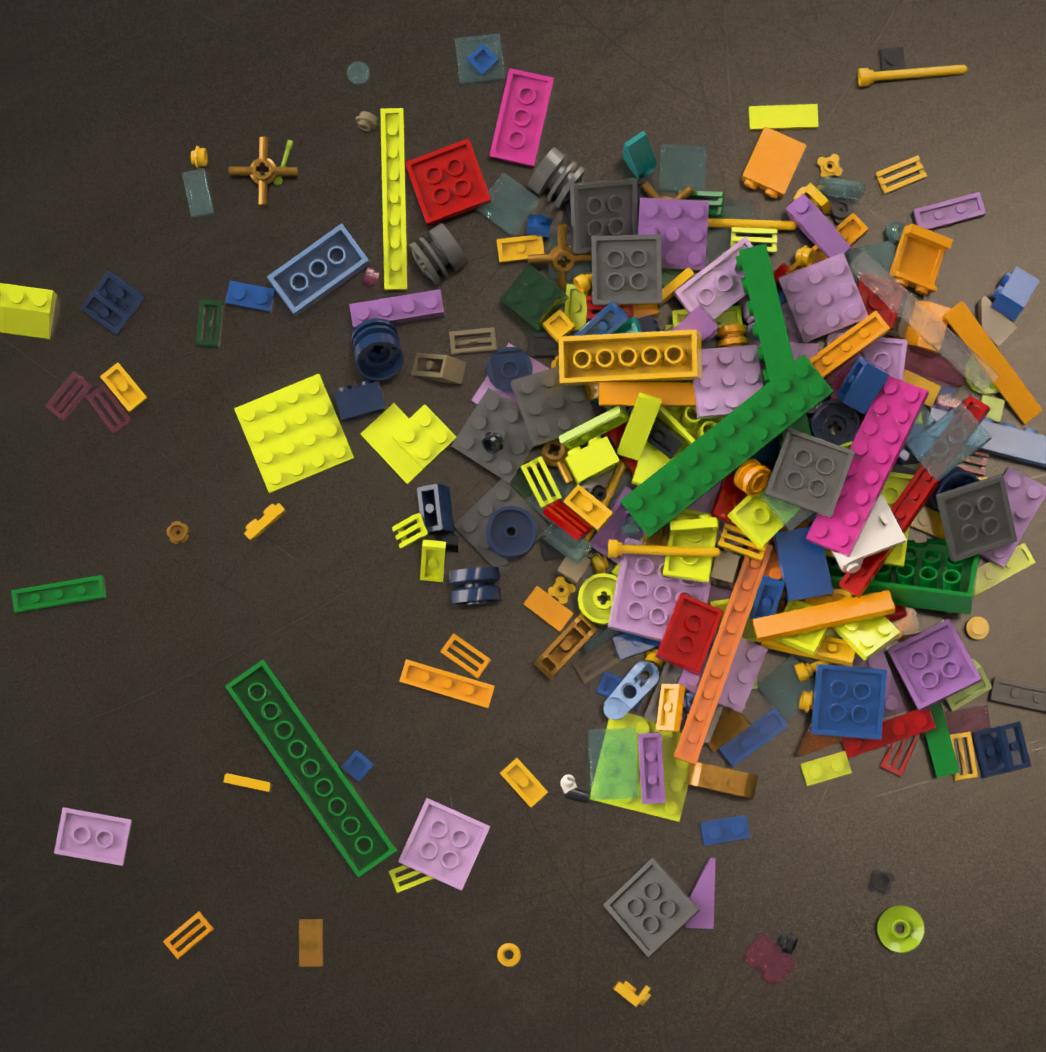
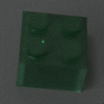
M529 264L500 300L536 331L541 332L544 328L543 322L555 314L569 297L563 290Z

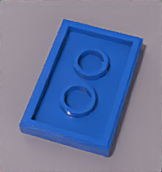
M811 526L777 532L773 536L782 580L785 582L784 589L787 602L834 593L824 547L811 543L806 539Z

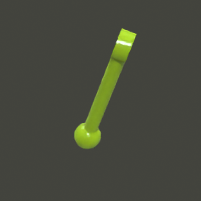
M291 140L287 142L280 167H285L293 145ZM282 176L275 178L274 184L276 186L282 184Z

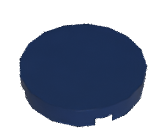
M517 347L498 349L491 356L487 364V374L492 385L496 389L508 393H514L510 384L512 380L531 375L533 370L530 357Z

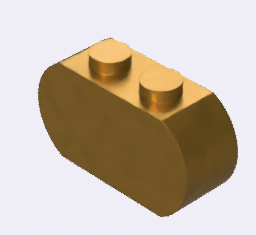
M581 613L535 661L534 665L551 680L597 632L598 628Z
M697 762L696 765L689 763L685 784L753 799L758 776Z

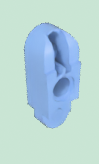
M641 661L631 669L604 702L603 710L607 718L612 720L621 719L657 683L659 671L653 663ZM642 671L649 673L648 679L641 678ZM633 686L636 689L635 697L631 699L626 698L623 694L624 687Z

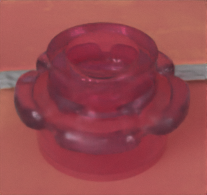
M367 266L362 284L369 285L368 288L371 287V284H377L380 272L376 271V266L374 268Z

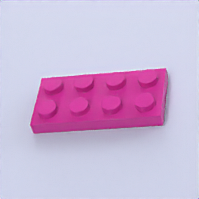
M509 68L489 158L534 167L554 78Z

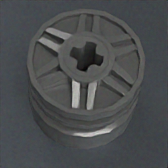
M554 147L539 164L531 176L527 187L539 195L548 188L550 192L547 196V201L551 202L558 195L554 206L560 209L570 200V184L582 183L587 169L581 166L573 173L577 162L573 161L567 167L563 166L567 155Z
M442 223L429 231L432 239L431 243H428L423 237L418 238L423 247L422 249L415 242L409 244L415 262L425 276L430 278L436 285L441 282L436 273L437 271L447 278L446 265L449 264L452 269L457 271L468 263L462 249Z

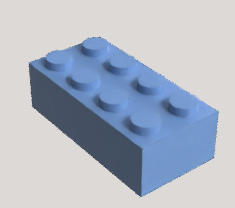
M341 223L271 273L267 278L296 318L365 269L370 263Z

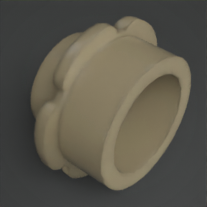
M362 111L355 119L361 130L371 131V129L377 127V117L370 112Z

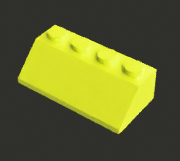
M0 283V333L50 340L57 294L53 290Z

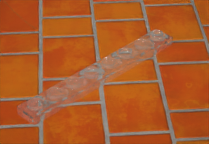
M864 250L849 264L851 272L981 393H984L999 377L990 366Z

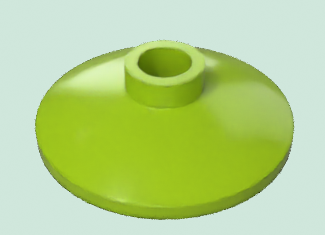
M902 905L894 906L887 909L881 915L877 927L878 936L883 945L895 952H908L916 948L921 942L924 935V923L921 916L914 909ZM898 924H902L904 926V931L902 933H898L896 931V926Z

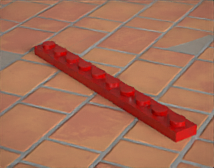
M972 396L968 397L892 506L891 511L903 534L907 531L991 410L988 405ZM895 546L863 558L861 568L855 573L849 574L847 572L838 585L857 598H860Z

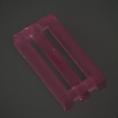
M73 371L45 407L64 421L91 389L92 385ZM76 378L78 382L60 404L53 408L52 406ZM82 384L85 385L83 389L78 393V395L73 399V401L69 404V406L61 414L60 411L62 410V408L67 404V402L76 393Z
M104 383L86 396L87 400L113 434L132 421ZM104 391L125 420L120 421L100 393ZM97 396L117 423V426L113 427L93 398Z

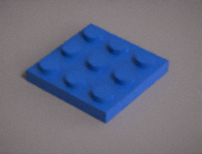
M817 664L811 734L881 740L887 670Z

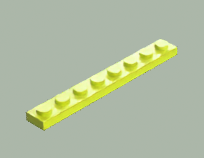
M380 109L384 290H408L404 109Z

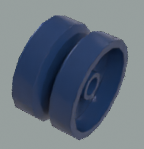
M502 507L495 511L487 522V542L492 551L502 558H521L529 553L535 544L537 536L536 523L531 514L521 507ZM514 528L516 534L509 536L507 530Z
M477 567L449 571L450 584L465 587L451 592L452 605H482L502 600L500 587L486 586V584L495 583L500 580L499 567Z

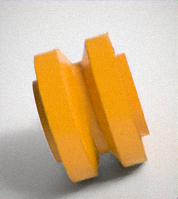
M727 324L716 329L718 332L716 336L721 338L717 342L718 348L750 345L749 338L744 336L748 333L747 325Z
M749 459L737 469L734 476V484L747 495L756 496L767 487L771 478V472L756 459Z

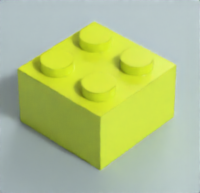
M599 435L588 441L587 447L581 449L578 446L567 452L569 456L565 458V462L576 485L579 484L581 486L586 483V480L594 479L619 465L620 460L607 436L601 438Z

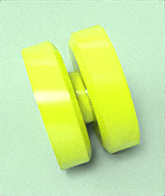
M607 573L595 574L585 580L580 588L578 596L579 610L592 624L605 626L609 623L617 583L615 575ZM600 596L607 597L608 601H606V604H601V601H599Z

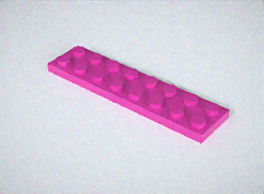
M891 376L887 378L888 380L884 384V388L880 389L851 444L850 450L855 451L832 517L829 518L817 514L806 537L807 541L846 557H850L929 395L928 390Z

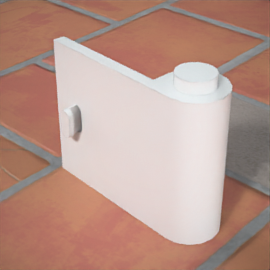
M883 494L879 496L850 557L832 551L842 572L855 573L861 568L863 558L906 542V538Z

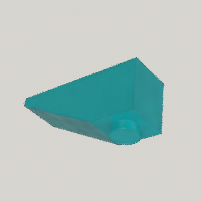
M642 131L624 143L622 156L637 179L650 177L656 172L655 168L657 167V160L647 135Z

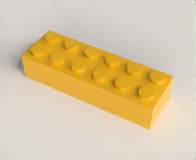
M698 330L559 337L560 383L565 386L598 385L600 381L659 382L702 379L701 333Z

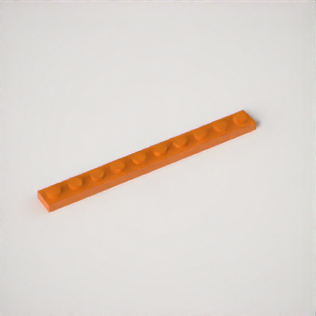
M767 545L762 562L747 556L744 557L675 750L674 758L693 765L697 763L773 549L772 545ZM751 547L747 548L749 551L760 553V550Z

